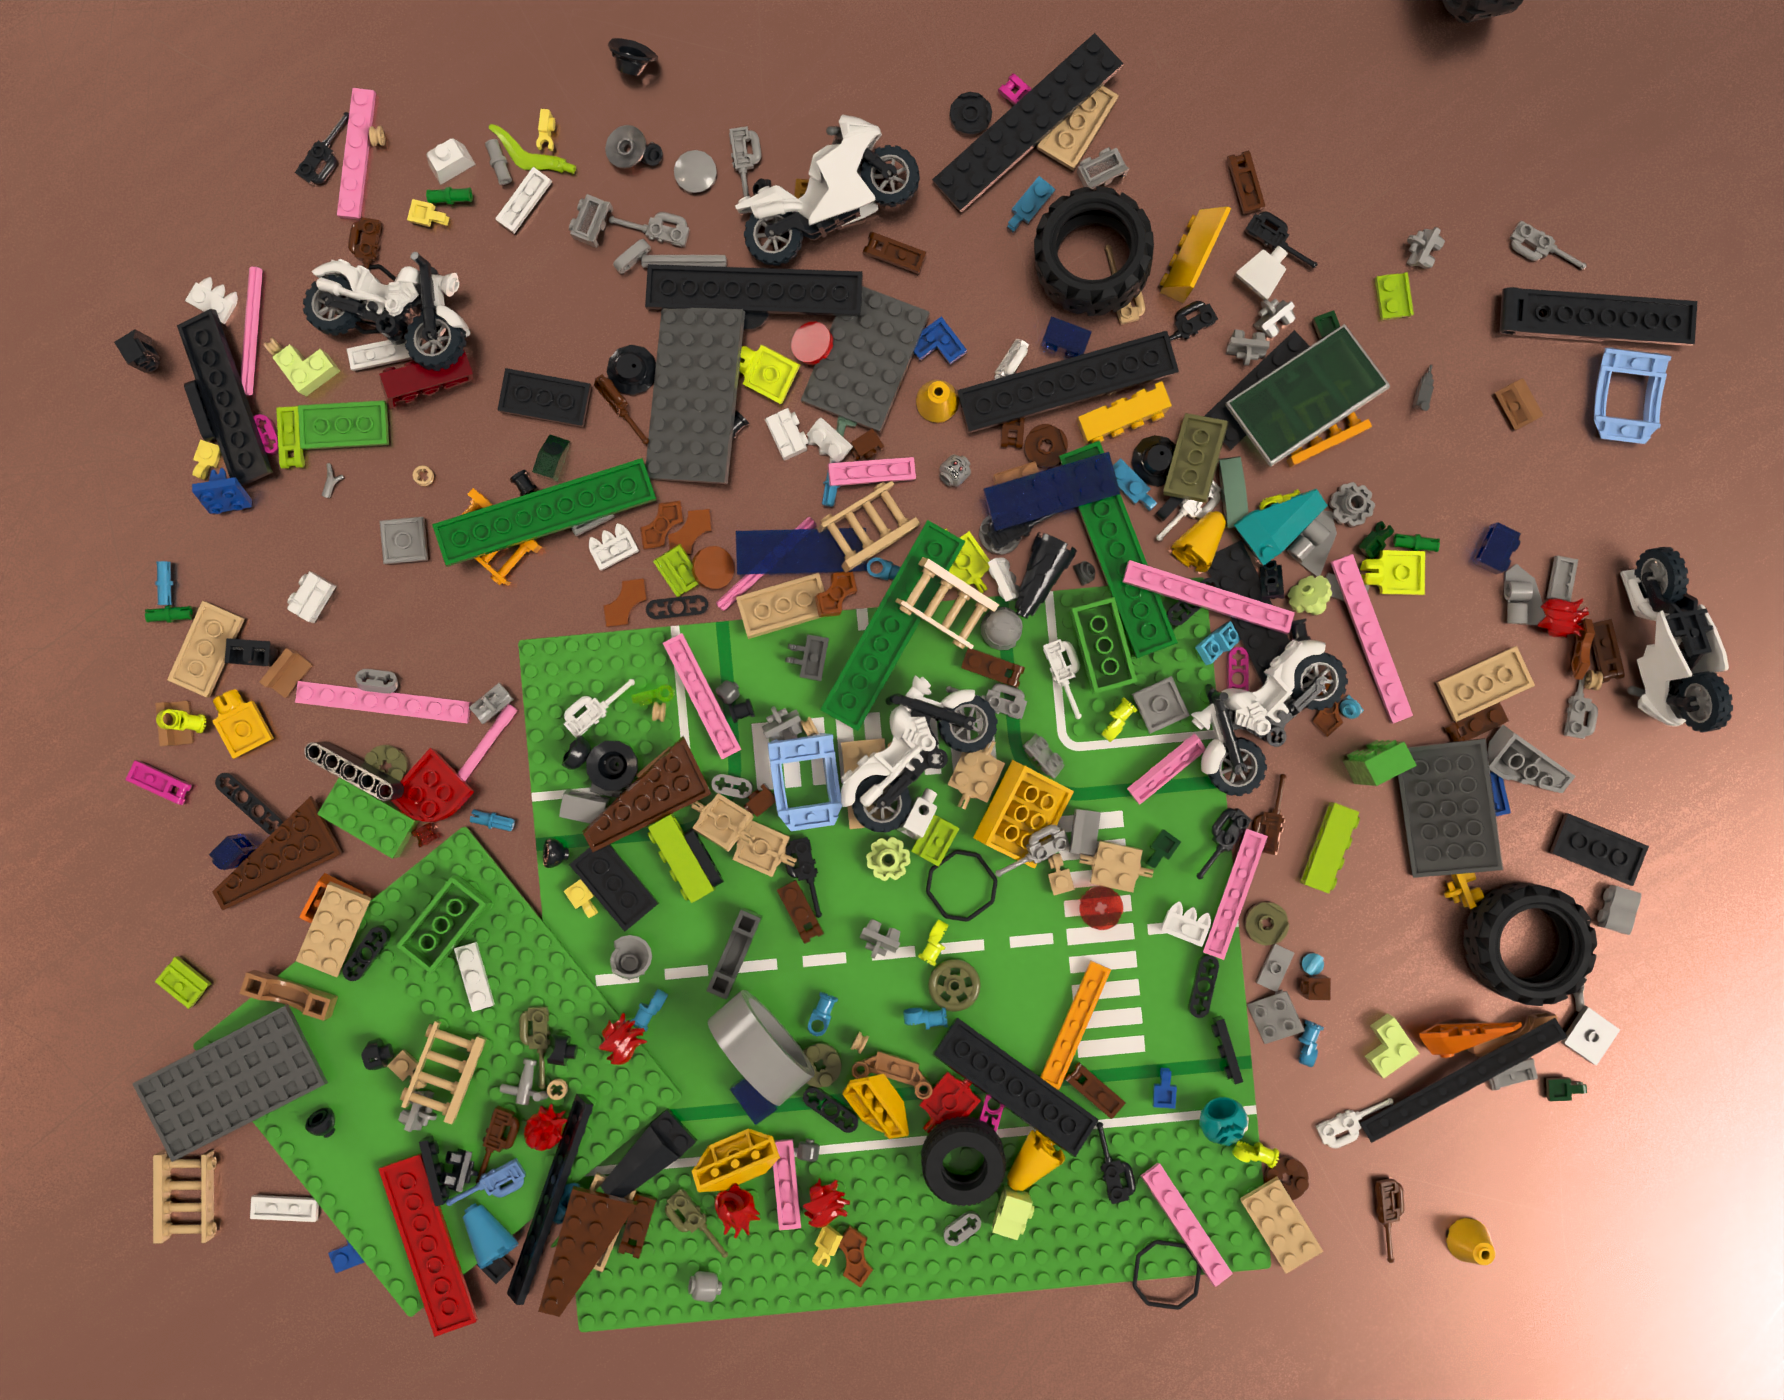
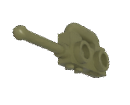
M548 1006L529 1007L519 1018L521 1042L528 1045L529 1049H537V1053H539L540 1089L546 1088L544 1053H546V1049L551 1045V1040H549L551 1031L549 1030ZM528 1021H533V1035L529 1036Z
M683 1188L667 1199L668 1204L665 1207V1213L679 1231H690L693 1233L699 1228L700 1231L706 1234L723 1258L728 1256V1252L724 1250L707 1228L708 1225L705 1223L707 1221L706 1214L700 1211L701 1208L698 1205L696 1206ZM676 1209H679L687 1219L684 1223L676 1214Z

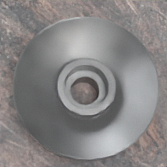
M624 125L618 127L607 139L605 147L606 156L616 167L630 168L643 158L646 150V139L643 133L634 126Z

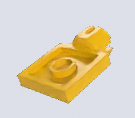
M236 689L226 691L223 695H218L213 699V703L218 711V717L212 721L233 759L274 739L254 700L248 703L244 702Z

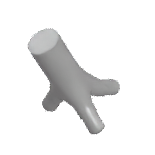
M327 463V478L321 496L330 498L334 485L344 479V476L340 475L334 478L331 464Z
M1584 985L1576 993H1573L1576 1011L1578 1012L1585 1005Z

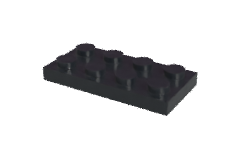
M505 368L497 410L508 414L584 427L592 385L585 382Z
M1565 813L1550 853L1629 886H1634L1649 846L1572 814Z
M611 844L595 852L588 848L569 864L624 932L659 904L657 899Z

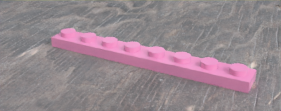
M1353 554L1332 561L1333 571L1390 723L1394 724L1413 716Z
M1131 560L1127 563L1122 580L1123 583L1284 634L1290 632L1295 613Z
M302 681L297 683L295 703L459 723H469V707L471 706V702L393 692L378 693L363 691L359 688Z

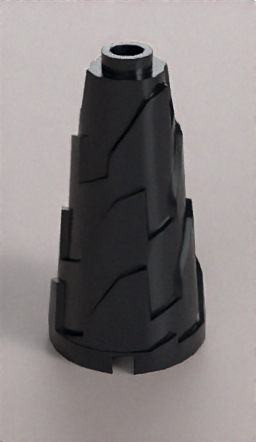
M1041 532L1037 533L1014 607L1017 610V615L1028 619L1029 616L1033 617L1041 603H1044L1053 585L1056 584L1059 577L1069 567L1075 557L1077 550L1074 547L1068 550L1066 549L1068 545L1066 542L1045 533L1043 536Z

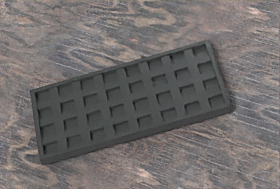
M716 308L662 309L648 437L649 443L645 466L649 479L728 484L745 319L744 310Z
M287 1004L132 1083L170 1160L173 1162L327 1084L328 1081Z

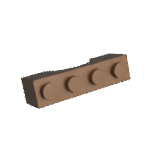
M258 970L246 972L239 993L257 1000L288 1004L300 1010L304 1015L323 1021L332 1017L338 998L336 995Z
M1551 1012L1528 1015L1524 1027L1519 1032L1509 1036H1500L1471 1047L1468 1051L1476 1054L1478 1057L1485 1056L1489 1052L1500 1048L1553 1018H1556L1558 1021L1557 1015Z

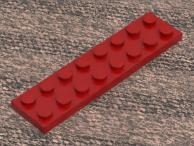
M422 1153L380 1167L378 1170L434 1337L476 1323L478 1318L441 1207H435Z

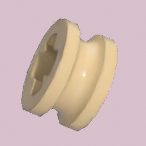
M370 126L369 137L372 146H377V144L384 146L385 135L383 127L378 126L374 128Z
M273 337L270 338L269 343L265 342L263 344L272 356L283 350L282 346Z
M422 465L413 471V479L420 486H428L432 483L434 474L429 467ZM421 471L423 473H425V471H428V479L426 481L424 479H422V481H419V473Z
M1589 670L1586 673L1585 688H1593V690L1598 691L1603 681L1602 672L1597 671L1594 673L1593 670Z
M654 702L652 721L659 719L661 722H664L666 703L659 705L658 702Z
M808 717L805 722L803 720L800 721L807 736L819 734L811 717Z
M859 1031L851 1046V1050L857 1049L858 1053L861 1054L869 1036H863L862 1032Z
M560 1078L552 1080L547 1087V1094L553 1100L562 1099L568 1091L567 1083ZM554 1084L556 1086L561 1085L562 1089L560 1091H562L563 1093H553L552 1090L554 1089V1087L552 1086Z

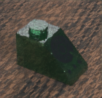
M550 434L538 452L532 472L537 476L558 482L571 441Z

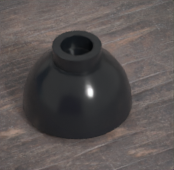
M548 838L545 841L543 864L546 868H554L560 865L563 860H568L569 848L564 847L561 842L553 838Z
M321 1108L315 1111L307 1119L305 1129L315 1136L330 1137L335 1132L334 1112L331 1108Z

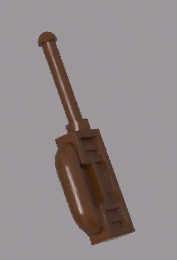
M361 217L360 221L354 222L351 226L348 248L352 254H355V258L362 260L363 267L369 269L371 261L375 262L378 256L377 249H379L378 240L381 221ZM359 231L363 232L360 245H357Z
M603 374L595 378V388L617 416H621L628 422L643 444H648L649 439L645 437L628 415L629 412L626 410L628 403L625 397L620 394L612 381L604 377Z
M1285 774L1279 776L1280 782L1275 809H1273L1272 813L1264 812V814L1256 816L1253 821L1252 831L1260 833L1262 824L1266 825L1264 835L1268 837L1262 853L1277 855L1279 849L1280 834L1283 833L1282 823L1285 822L1284 815H1281L1280 810L1285 779H1287Z
M497 1106L494 1109L489 1128L487 1127L486 1129L487 1134L483 1138V1146L486 1147V1153L478 1178L475 1181L476 1184L480 1182L481 1175L486 1171L491 1153L494 1150L501 1152L503 1149H509L513 1146L520 1127L519 1120L514 1116V1111L501 1106ZM506 1126H511L506 1139L503 1137Z
M1390 1178L1376 1181L1375 1193L1377 1194L1378 1219L1380 1223H1383L1386 1231L1387 1261L1393 1263L1391 1227L1392 1222L1400 1221L1399 1216L1404 1213L1405 1202L1402 1185L1396 1182L1395 1179Z

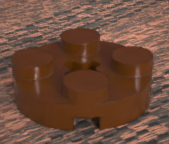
M1041 424L1034 427L1027 435L1024 444L1025 454L1029 461H1035L1037 467L1042 468L1058 465L1060 463L1058 457L1065 454L1068 448L1065 433L1051 424ZM1044 440L1052 444L1048 452L1040 448Z
M1284 1155L1277 1157L1279 1160H1276L1278 1162L1273 1168L1267 1166L1264 1174V1183L1276 1176L1281 1182L1284 1173L1292 1175L1290 1182H1283L1282 1185L1290 1198L1295 1200L1302 1196L1309 1187L1307 1169L1296 1158Z

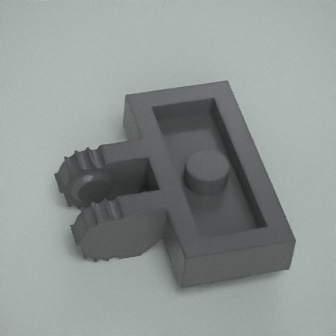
M807 634L805 647L788 644V649L796 652L802 651L804 656L803 660L786 657L785 662L802 665L800 678L822 681L829 638Z

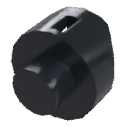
M552 1034L555 1039V1048L547 1059V1063L565 1066L568 1059L576 1058L578 1046L570 1044V1036Z
M379 1038L369 1041L361 1056L366 1069L378 1070L387 1067L388 1059L394 1057V1052L390 1043L384 1045L382 1039Z

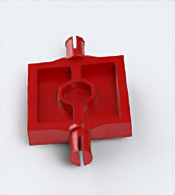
M949 1071L943 1075L932 1088L931 1096L928 1099H923L919 1104L928 1112L931 1118L923 1127L925 1131L927 1130L928 1134L937 1124H941L946 1119L950 1120L953 1117L969 1116L981 1101L970 1088L972 1083L966 1079L963 1081L957 1079Z

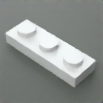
M533 167L498 214L496 221L515 234L552 183L551 179Z
M390 340L347 348L352 371L412 359L408 354L409 351L406 349L405 343L396 345Z
M477 942L454 948L472 1012L494 1006V999Z
M253 1195L251 1197L250 1219L316 1222L318 1220L319 1204L314 1198Z

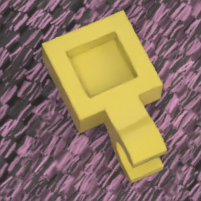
M548 109L540 110L539 137L536 145L541 150L542 144L548 142L549 151H553L554 143L551 139V131L555 130L556 120Z
M412 199L407 220L410 223L427 227L431 226L432 221L448 226L450 217H447L445 213L435 211L436 206L431 203Z
M200 440L193 458L194 461L199 462L193 470V476L206 480L210 466L217 468L221 457L218 445Z
M581 879L564 890V893L575 909L582 906L588 918L598 913L590 901L595 895Z
M830 1225L822 1227L815 1242L818 1250L813 1256L812 1262L817 1266L822 1264L824 1267H827L829 1265L830 1256L835 1255L843 1238Z

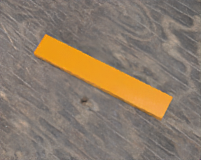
M1091 960L1040 1078L1060 1090L1111 972L1110 968Z

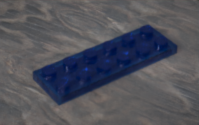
M1109 452L983 488L994 531L1120 494Z
M838 528L852 551L855 550L858 553L863 550V544L853 528ZM817 529L735 531L737 575L845 572L841 567L845 561V554L828 529L820 533ZM867 560L848 572L867 571Z

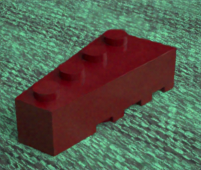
M463 350L462 357L459 356V361L456 364L452 363L450 368H441L440 371L427 370L415 361L407 362L401 368L389 367L384 369L383 373H380L379 376L389 409L397 407L396 402L405 401L406 403L415 401L414 398L418 397L419 394L432 395L439 391L441 386L444 389H448L473 380V372L465 350Z

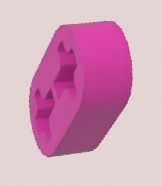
M262 414L254 416L257 426L260 425V420L266 422L264 424L266 432L258 428L266 453L272 455L279 453L278 432L272 420ZM268 436L270 440L276 442L273 444V449L267 447V445L269 444V441L267 439Z

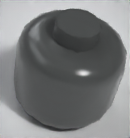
M726 680L716 688V694L726 705L732 704L740 696L739 686L735 682L732 683Z
M806 1138V1141L799 1142L797 1158L809 1162L817 1161L820 1151L819 1144L814 1143L815 1140Z

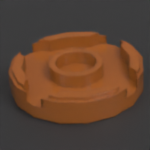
M709 546L699 550L694 556L692 574L696 582L702 587L719 589L726 586L732 579L734 562L725 549L718 546Z

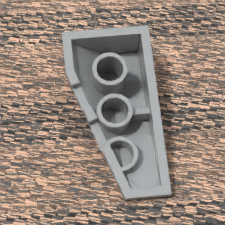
M1502 725L1489 741L1488 760L1490 770L1502 779L1514 780L1522 784H1530L1542 789L1563 793L1576 777L1505 725Z

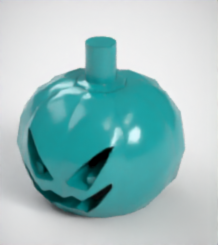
M1227 1097L1216 1098L1208 1102L1201 1111L1199 1125L1209 1141L1225 1146H1231L1243 1138L1249 1124V1118L1243 1106L1238 1101Z

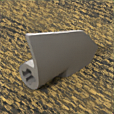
M1322 511L1287 549L1289 555L1315 576L1321 575L1337 535L1332 511Z
M1518 564L1505 571L1504 597L1508 600L1507 624L1538 625L1546 615L1540 607L1543 605L1535 578Z

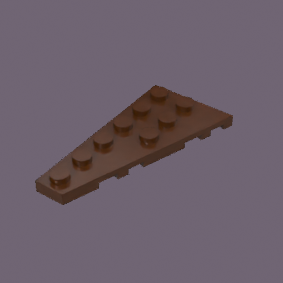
M684 736L582 831L592 852L711 794Z
M312 795L212 891L222 911L342 853L325 819L317 815L319 808Z
M573 1186L538 1312L561 1316L637 1206V1201Z

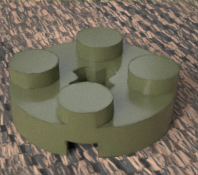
M380 745L373 748L365 756L364 762L384 773L385 770L381 769L383 761L386 760L388 764L391 763V768L388 769L386 774L399 781L409 771L407 756L395 746Z
M1258 902L1248 910L1245 916L1244 928L1248 936L1256 943L1272 945L1281 942L1286 937L1289 930L1287 914L1281 906L1273 902ZM1269 917L1272 927L1263 929L1261 922Z
M819 1042L803 1050L815 1072V1076L807 1084L821 1088L828 1087L837 1080L841 1072L842 1062L837 1050L833 1046ZM822 1059L824 1060L823 1064L826 1066V1068H821V1070L818 1071L816 1070L814 1062H819V1060Z

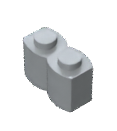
M1610 885L1603 895V900L1605 901L1604 908L1599 911L1597 916L1599 927L1630 935L1640 905L1641 893Z

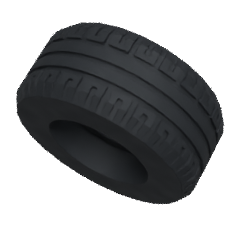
M968 1116L953 1117L950 1120L946 1119V1121L936 1125L924 1141L921 1151L923 1177L930 1191L942 1201H946L948 1204L951 1203V1205L956 1204L957 1206L976 1205V1203L984 1202L986 1198L988 1199L990 1196H993L994 1192L1000 1188L1006 1172L1005 1153L1000 1137L984 1121ZM958 1147L974 1148L984 1156L982 1165L975 1172L967 1175H956L949 1172L943 1166V1159L950 1151Z

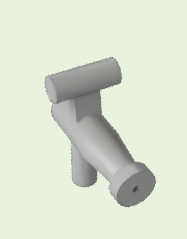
M524 1058L523 1064L525 1066L519 1081V1087L501 1084L500 1092L516 1095L515 1103L521 1105H529L530 1096H533L534 1101L547 1099V1091L537 1092L531 1090L534 1065H536L537 1060Z

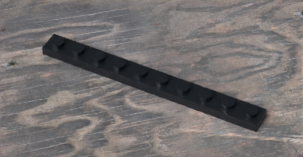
M1553 1018L1361 1122L1360 1125L1370 1142L1373 1143L1566 1039L1567 1035L1556 1018Z
M576 1094L568 1121L565 1124L562 1138L558 1144L507 1291L508 1296L516 1305H524L525 1299L529 1294L530 1285L536 1274L539 1259L543 1254L546 1239L550 1234L553 1219L557 1214L560 1199L564 1194L567 1179L571 1174L575 1156L578 1154L582 1136L585 1134L589 1116L592 1114L594 1104L584 1094Z

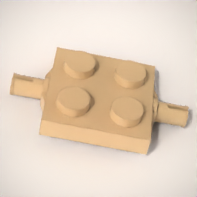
M992 741L991 745L989 743L983 750L977 752H962L948 783L949 786L958 789L963 794L957 805L958 807L962 806L966 810L970 798H978L988 803L1005 766L1004 762L995 759L991 755L996 742Z
M719 793L706 806L698 801L694 802L695 804L692 803L691 808L700 813L698 821L693 826L694 831L727 852L730 851L740 838L749 844L752 843L751 840L754 841L755 836L746 832V827L754 818L752 813Z
M751 820L746 827V832L754 835L755 839L754 841L751 840V844L741 838L737 840V850L732 860L771 877L774 876L781 862L794 867L795 863L793 862H796L797 858L785 854L790 836Z
M1099 840L1097 851L1093 857L1080 854L1079 863L1091 865V884L1134 892L1135 883L1139 875L1149 878L1153 876V869L1141 867L1140 860L1143 850L1139 848Z

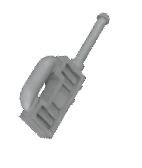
M748 126L729 129L730 144L733 150L731 157L734 158L732 164L733 168L741 175L744 197L749 196L746 179L747 170L754 169L753 164H757L761 159L759 136L753 130H748ZM750 140L753 154H747L746 142H750Z
M659 212L654 218L650 217L648 225L632 223L614 218V216L609 218L611 224L615 223L641 230L643 233H646L645 235L649 240L656 239L660 243L663 241L680 247L686 246L690 231L683 217L666 212ZM663 221L677 224L676 228L663 225Z
M1523 221L1518 222L1509 238L1512 240L1513 250L1529 260H1540L1547 257L1550 252L1556 253L1582 270L1587 266L1585 262L1583 263L1558 249L1557 245L1554 244L1556 240L1552 236L1545 235V232L1539 231ZM1525 242L1526 244L1535 248V250L1532 251L1529 248L1523 246L1521 243Z
M1586 674L1583 680H1579L1575 696H1571L1568 700L1569 707L1567 708L1568 715L1564 736L1585 739V736H1590L1595 731L1598 708L1592 703V699L1584 698L1583 689ZM1585 711L1589 712L1587 726L1583 725Z
M999 683L994 685L991 690L988 689L986 696L982 695V698L987 700L990 706L994 708L996 714L1003 713L1009 717L1022 719L1027 704L1022 690ZM951 686L946 687L947 693L959 690ZM1000 692L1015 696L1014 702L1001 698Z
M1048 825L1036 831L1030 836L1029 844L1026 845L1028 854L1024 858L997 870L995 875L1001 877V875L1026 862L1040 863L1048 859L1049 856L1065 850L1070 846L1065 830L1056 825ZM1048 835H1051L1050 838H1048V839H1046V840H1044V841H1042V842H1039L1040 839H1042V838H1044V837H1046V836H1048Z

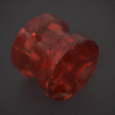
M431 822L411 832L413 837L417 838L419 848L439 838L438 834L433 832Z

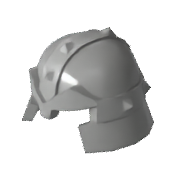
M997 607L995 612L989 611L983 617L981 635L991 648L1009 650L1016 646V641L1020 639L1022 634V620L1010 608Z
M632 935L622 936L615 940L614 948L616 949L610 958L613 974L629 981L645 975V971L650 966L652 960L651 948L647 942L638 936Z

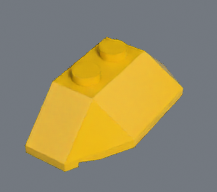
M885 1074L862 1077L848 1082L842 1094L864 1123L884 1133V1136L889 1139L909 1136L904 1101Z
M748 1128L709 1145L692 1170L697 1191H725L730 1189L735 1183L739 1185L765 1174L780 1158L774 1137Z

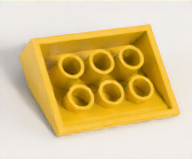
M1230 207L1200 209L1196 216H1191L1187 225L1190 230L1187 235L1183 234L1178 246L1181 249L1178 255L1174 253L1169 266L1172 268L1169 274L1164 273L1159 285L1163 287L1160 293L1181 303L1185 302L1200 276L1231 210Z
M1012 760L973 838L1015 860H1020L1028 854L1026 845L1029 844V838L1033 833L1048 825L1057 826L1074 791ZM1048 835V836H1046V837L1040 839L1039 842H1042V841H1044V840L1050 838L1051 835ZM1026 862L1024 864L1035 869L1038 863Z

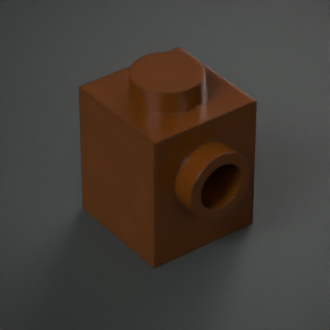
M1303 975L1300 988L1304 998L1308 1000H1331V978L1325 975Z

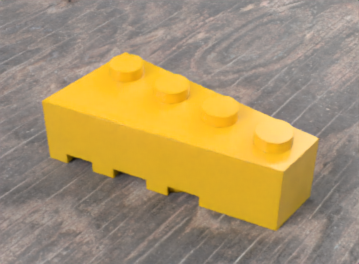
M1161 381L1156 383L1154 389L1149 392L1142 389L1133 394L1131 399L1123 397L1111 403V406L1108 408L1105 405L1079 416L1076 421L1085 444L1097 441L1101 443L1104 441L1103 437L1108 435L1116 437L1123 434L1126 428L1132 427V430L1145 425L1144 421L1152 419V422L1164 418V414L1172 404Z

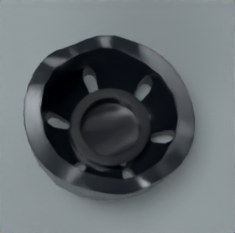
M582 735L570 744L568 752L563 757L561 765L569 770L577 769L584 764L591 752L589 742Z

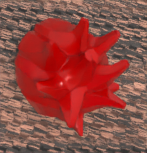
M1557 598L1549 599L1540 606L1546 617L1538 623V627L1547 628L1549 636L1552 637L1563 636L1567 638L1569 634L1581 637L1582 635L1579 630H1583V628L1578 624L1582 623V618L1589 615L1587 607L1577 610L1583 602V598L1576 602Z
M622 1013L620 1019L614 1024L609 1020L608 1025L602 1031L605 1041L599 1046V1049L613 1052V1054L607 1057V1060H610L611 1064L623 1065L629 1062L635 1049L639 1045L647 1043L646 1040L636 1038L637 1036H643L645 1029L631 1028L635 1021L628 1020L625 1022V1013Z
M550 1104L548 1110L540 1106L538 1113L533 1114L527 1120V1125L524 1128V1138L527 1146L537 1151H544L558 1144L562 1138L564 1124L568 1121L562 1118L566 1111L555 1113L553 1104Z
M819 1178L818 1182L809 1189L811 1202L803 1205V1208L807 1210V1212H804V1215L811 1219L808 1222L809 1225L815 1228L826 1227L837 1216L846 1217L848 1215V1212L843 1207L844 1205H850V1201L841 1198L845 1196V1193L836 1191L838 1180L829 1185L821 1186V1179Z
M735 1183L729 1191H721L715 1197V1211L725 1227L723 1234L726 1235L730 1228L733 1227L735 1229L734 1238L738 1237L742 1228L747 1235H750V1221L760 1220L756 1216L760 1215V1213L755 1209L753 1196Z

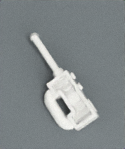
M1016 339L995 371L996 375L994 378L998 379L1014 374L1026 356L1029 344L1023 340Z
M1214 480L1208 496L1211 498L1210 501L1201 508L1200 506L1203 502L1184 499L1179 505L1181 509L1178 515L1157 535L1158 541H1162L1165 535L1183 516L1188 514L1190 518L1194 519L1196 517L1201 519L1218 505L1221 498L1219 493L1221 488Z
M1061 639L1043 645V651L1051 666L1049 669L1054 674L1053 679L1055 682L1057 681V684L1061 683V686H1064L1075 714L1074 717L1080 719L1082 715L1078 710L1068 680L1075 677V673L1080 669V661L1076 651L1070 642L1061 641ZM1065 650L1071 662L1069 666H1066L1061 653Z
M629 679L625 685L601 703L597 698L592 699L589 696L579 698L565 711L564 719L566 722L564 725L575 738L583 735L593 724L596 725L601 717L603 719L606 716L608 705L634 685V679ZM585 705L587 710L576 718L574 714Z
M1388 1098V1100L1361 1112L1346 1110L1345 1113H1339L1336 1115L1337 1117L1316 1125L1315 1127L1322 1143L1336 1149L1355 1141L1359 1136V1129H1361L1359 1120L1379 1109L1393 1105V1099ZM1346 1130L1349 1132V1134L1343 1137L1335 1138V1135Z

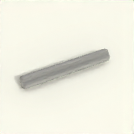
M642 255L641 265L643 268H648V264L726 267L727 258L725 255Z

